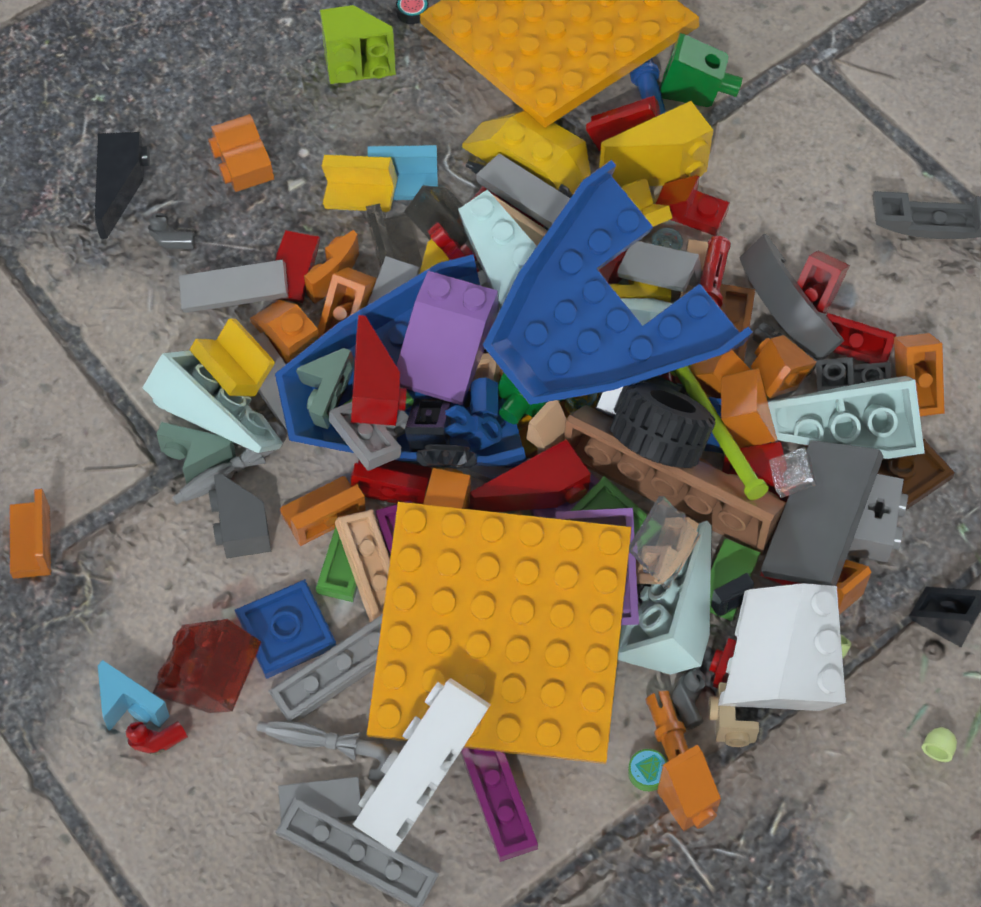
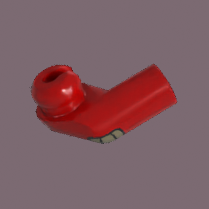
M176 721L160 732L147 729L143 722H133L127 727L125 733L130 747L134 750L153 755H159L188 738L179 721Z

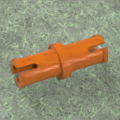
M659 691L662 708L659 707L654 693L648 696L645 701L657 728L654 731L656 740L662 742L667 760L670 761L689 750V747L684 737L686 733L684 723L678 721L669 691Z

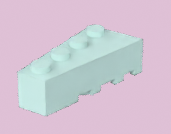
M487 189L458 210L465 232L484 271L491 289L498 291V303L501 309L519 271L537 246Z

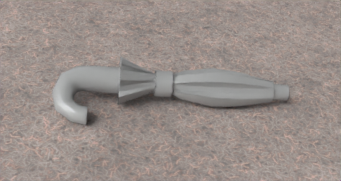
M268 422L284 443L287 437L285 428L277 422ZM246 448L240 456L231 459L229 463H222L211 467L193 478L179 491L180 493L172 498L177 505L184 500L186 502L209 493V490L216 489L214 475L222 474L230 479L235 472L238 473L247 466L265 464L264 457L276 450L257 453Z
M259 721L257 725V731L266 732L271 737L295 746H326L329 749H338L354 761L357 754L377 758L380 761V766L377 769L370 770L369 780H379L386 775L380 770L392 752L383 744L360 738L361 732L339 736V734L326 733L307 723L292 721H269L268 723Z

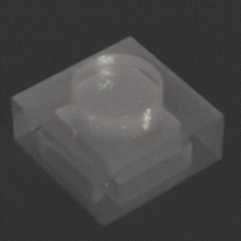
M804 447L769 460L775 490L781 498L816 485L810 456Z

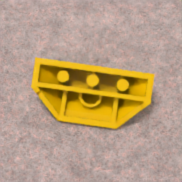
M524 110L482 122L462 143L463 149L486 163H489L500 153L556 190L559 189L561 184H564L572 194H574L581 182L591 175L586 141L554 122L545 128Z

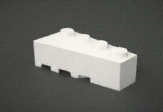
M452 678L444 686L437 682L425 700V703L430 708L422 720L417 716L414 717L402 736L408 740L400 753L392 751L380 770L386 775L378 787L370 785L358 804L363 809L353 825L394 853L491 706L490 703Z

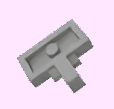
M352 402L329 411V422L368 471L400 458L401 446L396 440L406 433L405 427L409 416L404 411H398L396 426L351 422Z

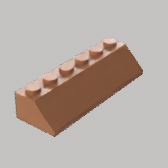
M587 405L568 416L565 426V439H567L587 469L605 476L684 517H689L698 524L708 521L712 525V531L745 547L758 551L761 555L763 554L777 529L786 505L777 495L767 491L761 498L749 500L744 493L745 486L739 476L726 474L714 468L708 461L700 458L698 465L692 466V468L670 467L648 460L625 447L614 437L610 430L614 420L612 416Z

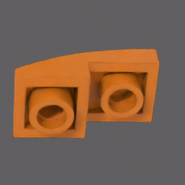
M354 230L344 236H338L325 247L326 262L315 265L304 275L306 294L314 304L327 296L334 273L347 267L352 269L359 256L358 234Z

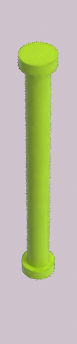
M691 365L670 371L673 376L678 377L690 398L700 403L715 418L716 423L712 434L745 486L744 493L749 500H756L764 496L768 491L767 484L763 479H758L690 370Z

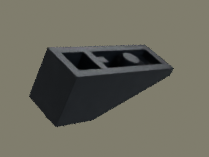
M140 132L98 133L95 223L100 239L108 238L143 182L144 166L150 165L148 145H142Z

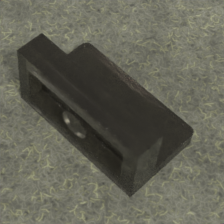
M423 185L404 213L429 240L431 238L427 231L437 222L442 225L460 246L468 240L458 210L464 205L445 187Z
M380 203L366 206L368 228L380 270L385 256L418 266L421 269L422 259L409 216L403 214L384 219Z

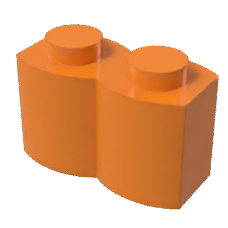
M250 114L211 126L213 137L209 138L208 142L214 159L221 157L223 163L218 164L225 184L231 182L234 191L238 192L274 180L269 156Z

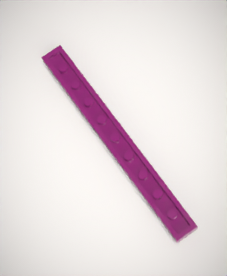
M397 504L375 511L376 520L389 556H391ZM463 748L460 754L499 862L538 850L537 839L505 753Z

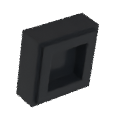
M748 573L714 590L711 607L717 616H723L742 605L744 592L754 587V582Z

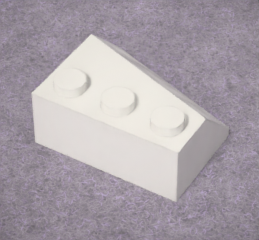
M802 583L746 590L735 630L737 642L732 658H729L726 673H729L725 691L721 692L718 706L822 711L846 703L837 586Z

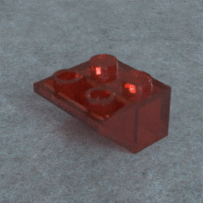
M228 619L182 625L173 638V647L166 663L162 665L158 672V682L153 694L207 713L233 711L261 641Z

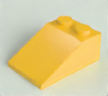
M689 101L601 142L599 168L612 160L616 164L612 177L620 187L638 179H647L649 186H664L665 183L695 175L701 177L707 172L713 129L693 102Z

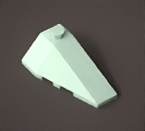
M190 350L162 353L142 387L161 409L254 452L261 453L277 450L283 444L265 417L258 412L252 411L248 406L252 399L249 396H229Z
M907 376L870 381L767 401L777 440L809 445L810 440L880 449L885 459L925 453L915 379Z
M708 521L699 523L688 550L673 572L660 584H652L651 587L645 586L639 595L643 600L638 609L639 625L621 626L617 660L670 675L702 665L710 635L712 525Z

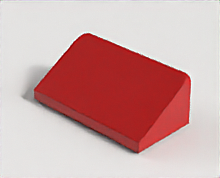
M827 313L826 316L844 339V342L833 351L834 353L869 364L888 362L894 344V337L897 334Z

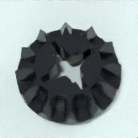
M425 445L424 450L416 451V460L423 466L471 468L477 464L478 454L470 452V447Z

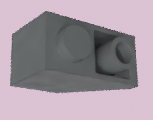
M222 474L214 475L216 489L209 490L212 513L219 512L220 523L213 524L216 546L223 545L226 559L272 552L264 502Z

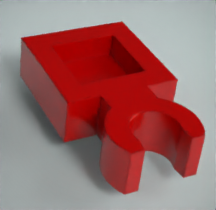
M439 222L427 231L430 234V238L444 251L450 260L472 254L474 255L475 262L478 260L475 252L467 243L460 246Z

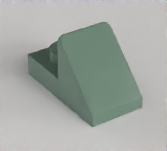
M340 349L300 366L296 370L303 384L318 388V390L314 389L311 392L307 403V409L314 425L326 429L330 426L329 411L338 407L354 370L355 361L351 350Z
M161 422L156 434L161 452L178 460L186 458L183 465L186 484L205 470L222 463H229L231 459L236 457L233 441L220 435Z

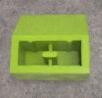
M354 5L320 10L324 55L330 84L350 83L357 80L379 79L396 75L392 26Z

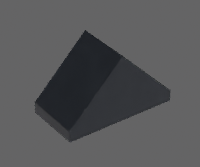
M414 398L405 427L411 452L424 450L425 445L450 444V436L445 432V428L450 426L451 417L445 415V411L451 408V402L439 398Z
M926 586L909 617L919 625L962 647L981 614V590Z

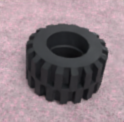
M634 383L628 385L610 430L614 437L625 447L648 460L670 467L692 468V466L698 465L716 422L715 418L705 407L678 391L652 383Z

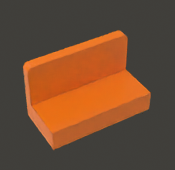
M345 476L280 508L283 519L300 546L334 530L337 518L366 511L364 494L358 484L351 487Z
M42 488L34 489V502L10 504V574L13 579L51 575L50 506Z

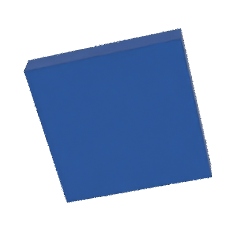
M305 579L235 609L236 617L266 679L318 657L337 645Z

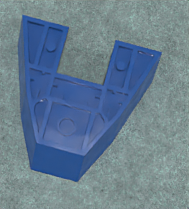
M612 160L581 182L519 271L483 343V347L530 405L606 392L725 354L744 345L753 333L749 327L739 332L701 284H698L645 325H642L598 270L650 233L653 226L612 177L616 167Z
M473 254L437 263L342 320L275 373L289 441L354 453L331 423L328 429L314 425L307 409V403L311 392L314 389L318 390V388L303 384L296 372L297 368L343 348L351 350L355 361L358 315L367 317L397 366L413 307L427 272L431 271L481 286ZM354 370L338 407L352 399ZM407 389L413 401L414 398H434ZM498 399V417L496 420L502 428V438L499 442L479 451L472 448L467 440L462 439V435L458 437L450 436L449 445L470 447V452L478 454L477 464L474 466L514 468L526 461L517 424L505 421L499 414V410L506 402L504 399ZM412 406L404 411L408 416ZM466 407L465 409L470 414V407ZM452 417L450 425L456 423ZM406 433L398 437L396 441L401 446L400 458L395 460L419 463L416 460V452H411Z

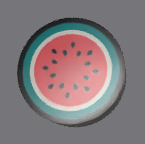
M396 0V14L402 22L407 24L421 23L420 14L429 8L428 0Z

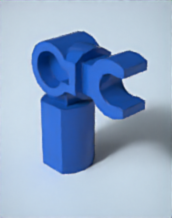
M485 377L476 379L471 383L470 414L460 405H455L445 411V415L452 417L456 422L445 428V432L449 436L458 437L462 435V439L467 440L472 448L479 451L501 440L502 428L496 420L498 417V382Z

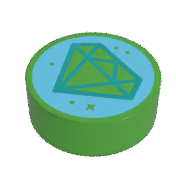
M653 749L638 751L629 762L628 777L631 783L642 791L650 792L657 790L663 764L667 763V760L660 752Z

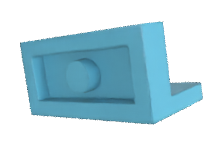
M437 145L368 146V157H391L398 177L393 200H435L438 198Z

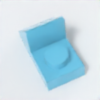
M104 660L98 665L101 706L107 729L110 731L127 710L139 722L147 724L150 721L161 728L170 716L165 701Z

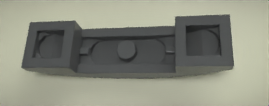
M873 192L876 225L904 235L930 239L981 237V196H976L972 204L909 201L908 193Z
M763 234L739 257L748 279L765 306L804 352H807L816 360H824L844 342V339L826 314L816 310L783 264L786 262L785 258L768 235Z

